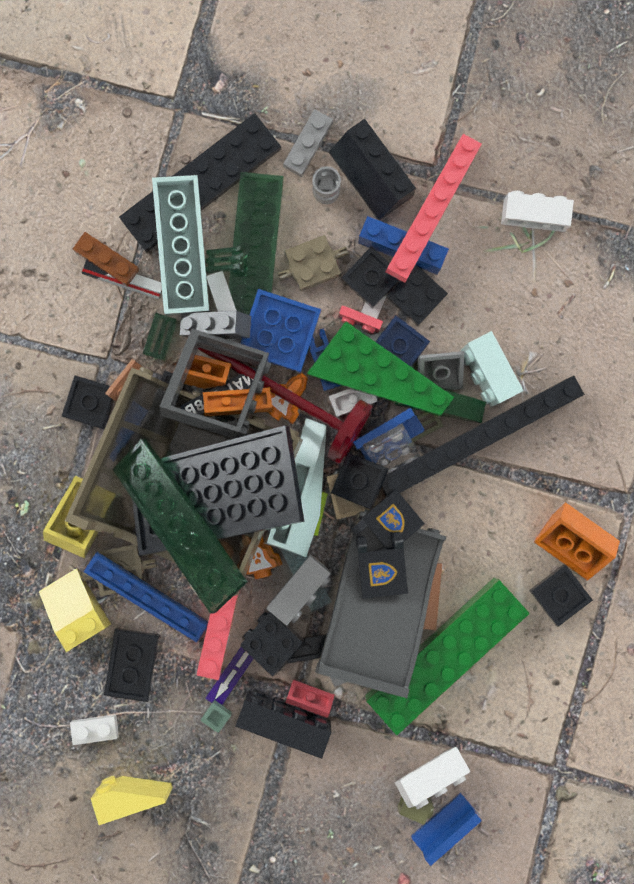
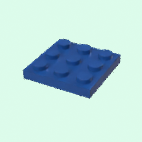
M258 289L249 315L251 316L250 338H242L240 344L268 352L269 363L301 373L321 309Z

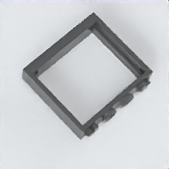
M191 329L159 406L161 416L232 439L241 437L242 433L246 434L250 421H247L249 414H254L257 406L255 397L257 394L261 395L264 387L262 378L264 374L268 375L270 371L269 353ZM199 347L258 366L236 426L175 407Z

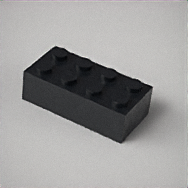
M248 690L235 727L315 757L323 758L332 733L331 720L309 713L307 710L288 705L282 698L274 697L272 699L266 697V694L260 690Z

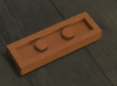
M86 232L83 233L72 248L74 252L127 287L140 270L138 266Z

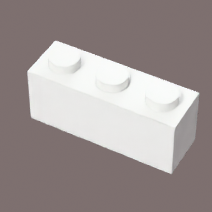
M522 191L508 192L504 198L501 224L565 232L571 226L574 200H568L564 196L545 197L541 193L527 195Z
M454 747L397 780L395 784L407 807L415 806L416 809H419L429 803L427 798L435 795L437 798L446 793L448 785L453 783L456 786L465 781V775L470 770L457 747Z

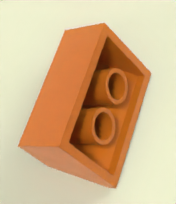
M565 502L552 514L534 543L588 581L616 558L620 541Z

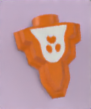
M300 373L291 377L286 384L280 385L301 396L306 389L308 377ZM271 392L272 412L267 413L277 421L283 417L291 424H294L299 416L297 411L299 408Z
M246 534L243 538L245 548L241 552L242 561L252 540ZM263 536L246 575L253 574L254 579L268 577L272 575L271 569L283 565L280 555L274 553L272 546L264 544Z

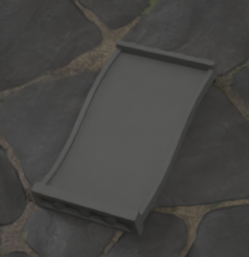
M364 509V512L357 513L356 522L370 510ZM368 526L357 536L352 533L328 632L316 666V673L400 697H408V687L422 638L433 578L440 552L447 536L440 535L441 531L433 528H428L427 530L418 529L404 541L408 594L363 599L356 537H366L367 552L377 551L384 545Z

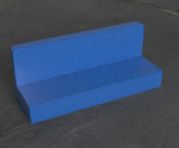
M409 408L353 443L357 449L361 450L366 460L373 462L424 432L425 429L413 409Z
M459 793L430 818L425 825L413 833L411 838L423 852L425 860L432 866L482 820L468 800Z

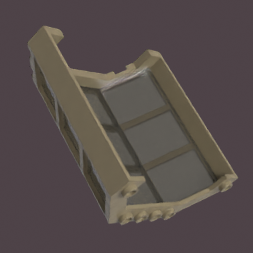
M131 367L65 519L66 522L83 530L104 531L108 533L113 531L114 537L123 539L136 546L138 544L128 467L232 440V438L161 416L159 406L169 384L153 377V371L140 367L139 370ZM181 390L175 407L181 409V405L202 394L196 391L190 394ZM240 414L205 417L236 426ZM253 415L251 419H247V421H250L249 428L246 434L242 433L241 437L273 428L264 425L265 420ZM290 429L294 457L296 458L303 439L298 437L299 432ZM264 531L155 554L201 574L205 578L209 579V576H212L214 579L211 587L233 597L238 595Z

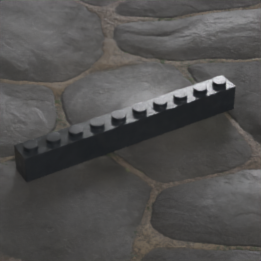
M574 375L389 472L382 485V490L386 497L395 489L401 493L585 394Z

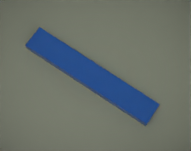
M98 552L95 553L83 571L195 642H198L208 626L207 620Z

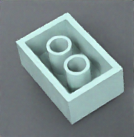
M492 331L469 342L461 349L465 354L464 365L470 367L472 371L470 374L475 385L479 384L482 390L481 397L490 407L524 391Z

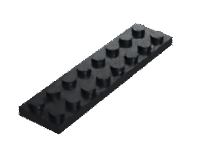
M254 113L173 176H198L200 208L202 211L279 152L281 145ZM152 191L119 216L120 220L146 253L158 244L154 195Z

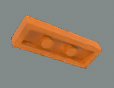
M263 388L261 395L257 394L255 397L257 406L254 413L272 412L270 388ZM250 389L203 392L204 415L241 414Z

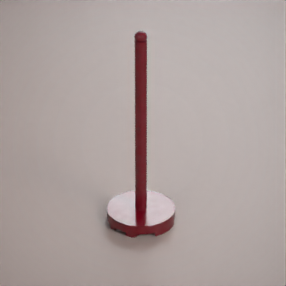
M198 348V350L215 360L231 363L230 369L254 380L256 371L244 363L222 354ZM263 376L262 381H264L263 388H270L273 394L338 431L329 449L327 458L340 464L354 446L353 442L360 436V431L369 419L373 406L363 400H359L343 422L268 377Z

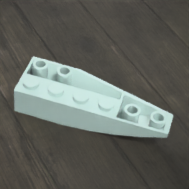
M306 418L300 434L303 442L295 458L305 522L268 529L264 544L307 557L320 517L327 425Z

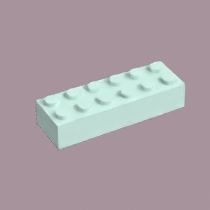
M198 176L152 178L164 314L168 316L181 315V313L209 312Z

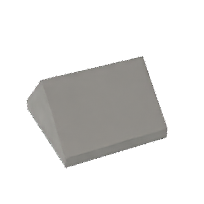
M464 351L421 355L416 360L417 371L443 390L463 389Z

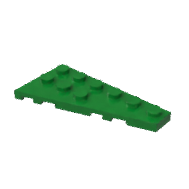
M346 321L307 373V376L313 378L316 377L365 394L391 400L392 402L404 404L440 417L454 399L451 394Z

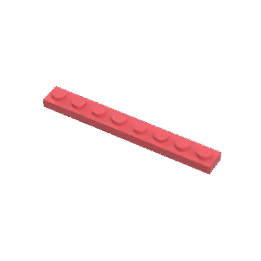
M465 134L461 136L390 262L386 273L404 283L407 281L482 143Z

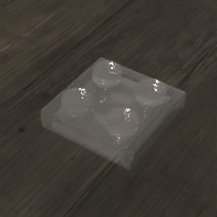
M403 424L363 444L372 462L388 468V473L420 457Z

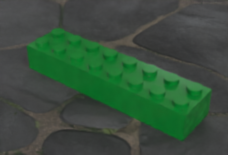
M494 577L419 646L407 698L371 689L365 695L366 702L397 736L530 613L507 587Z

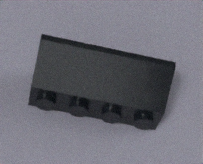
M365 118L347 130L329 151L330 156L377 220L380 221L414 196L416 187Z

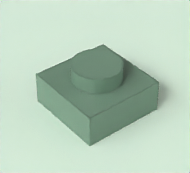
M214 700L200 721L219 733L231 717L232 712Z

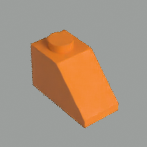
M195 355L184 384L203 389L226 385L231 363Z

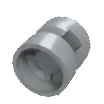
M321 167L313 175L312 191L313 196L318 202L331 204L339 197L341 178L338 171L332 167Z

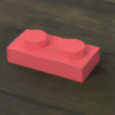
M343 305L338 318L342 319L341 322L345 323L346 321L352 326L354 324L359 325L363 331L374 334V332L379 333L383 323L379 319Z
M293 680L285 703L328 718L334 694Z

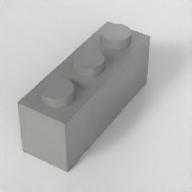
M310 554L272 599L266 609L286 626L290 622L295 623L302 615L301 608L305 604L309 606L317 597L314 594L319 587L323 589L329 583L331 571Z

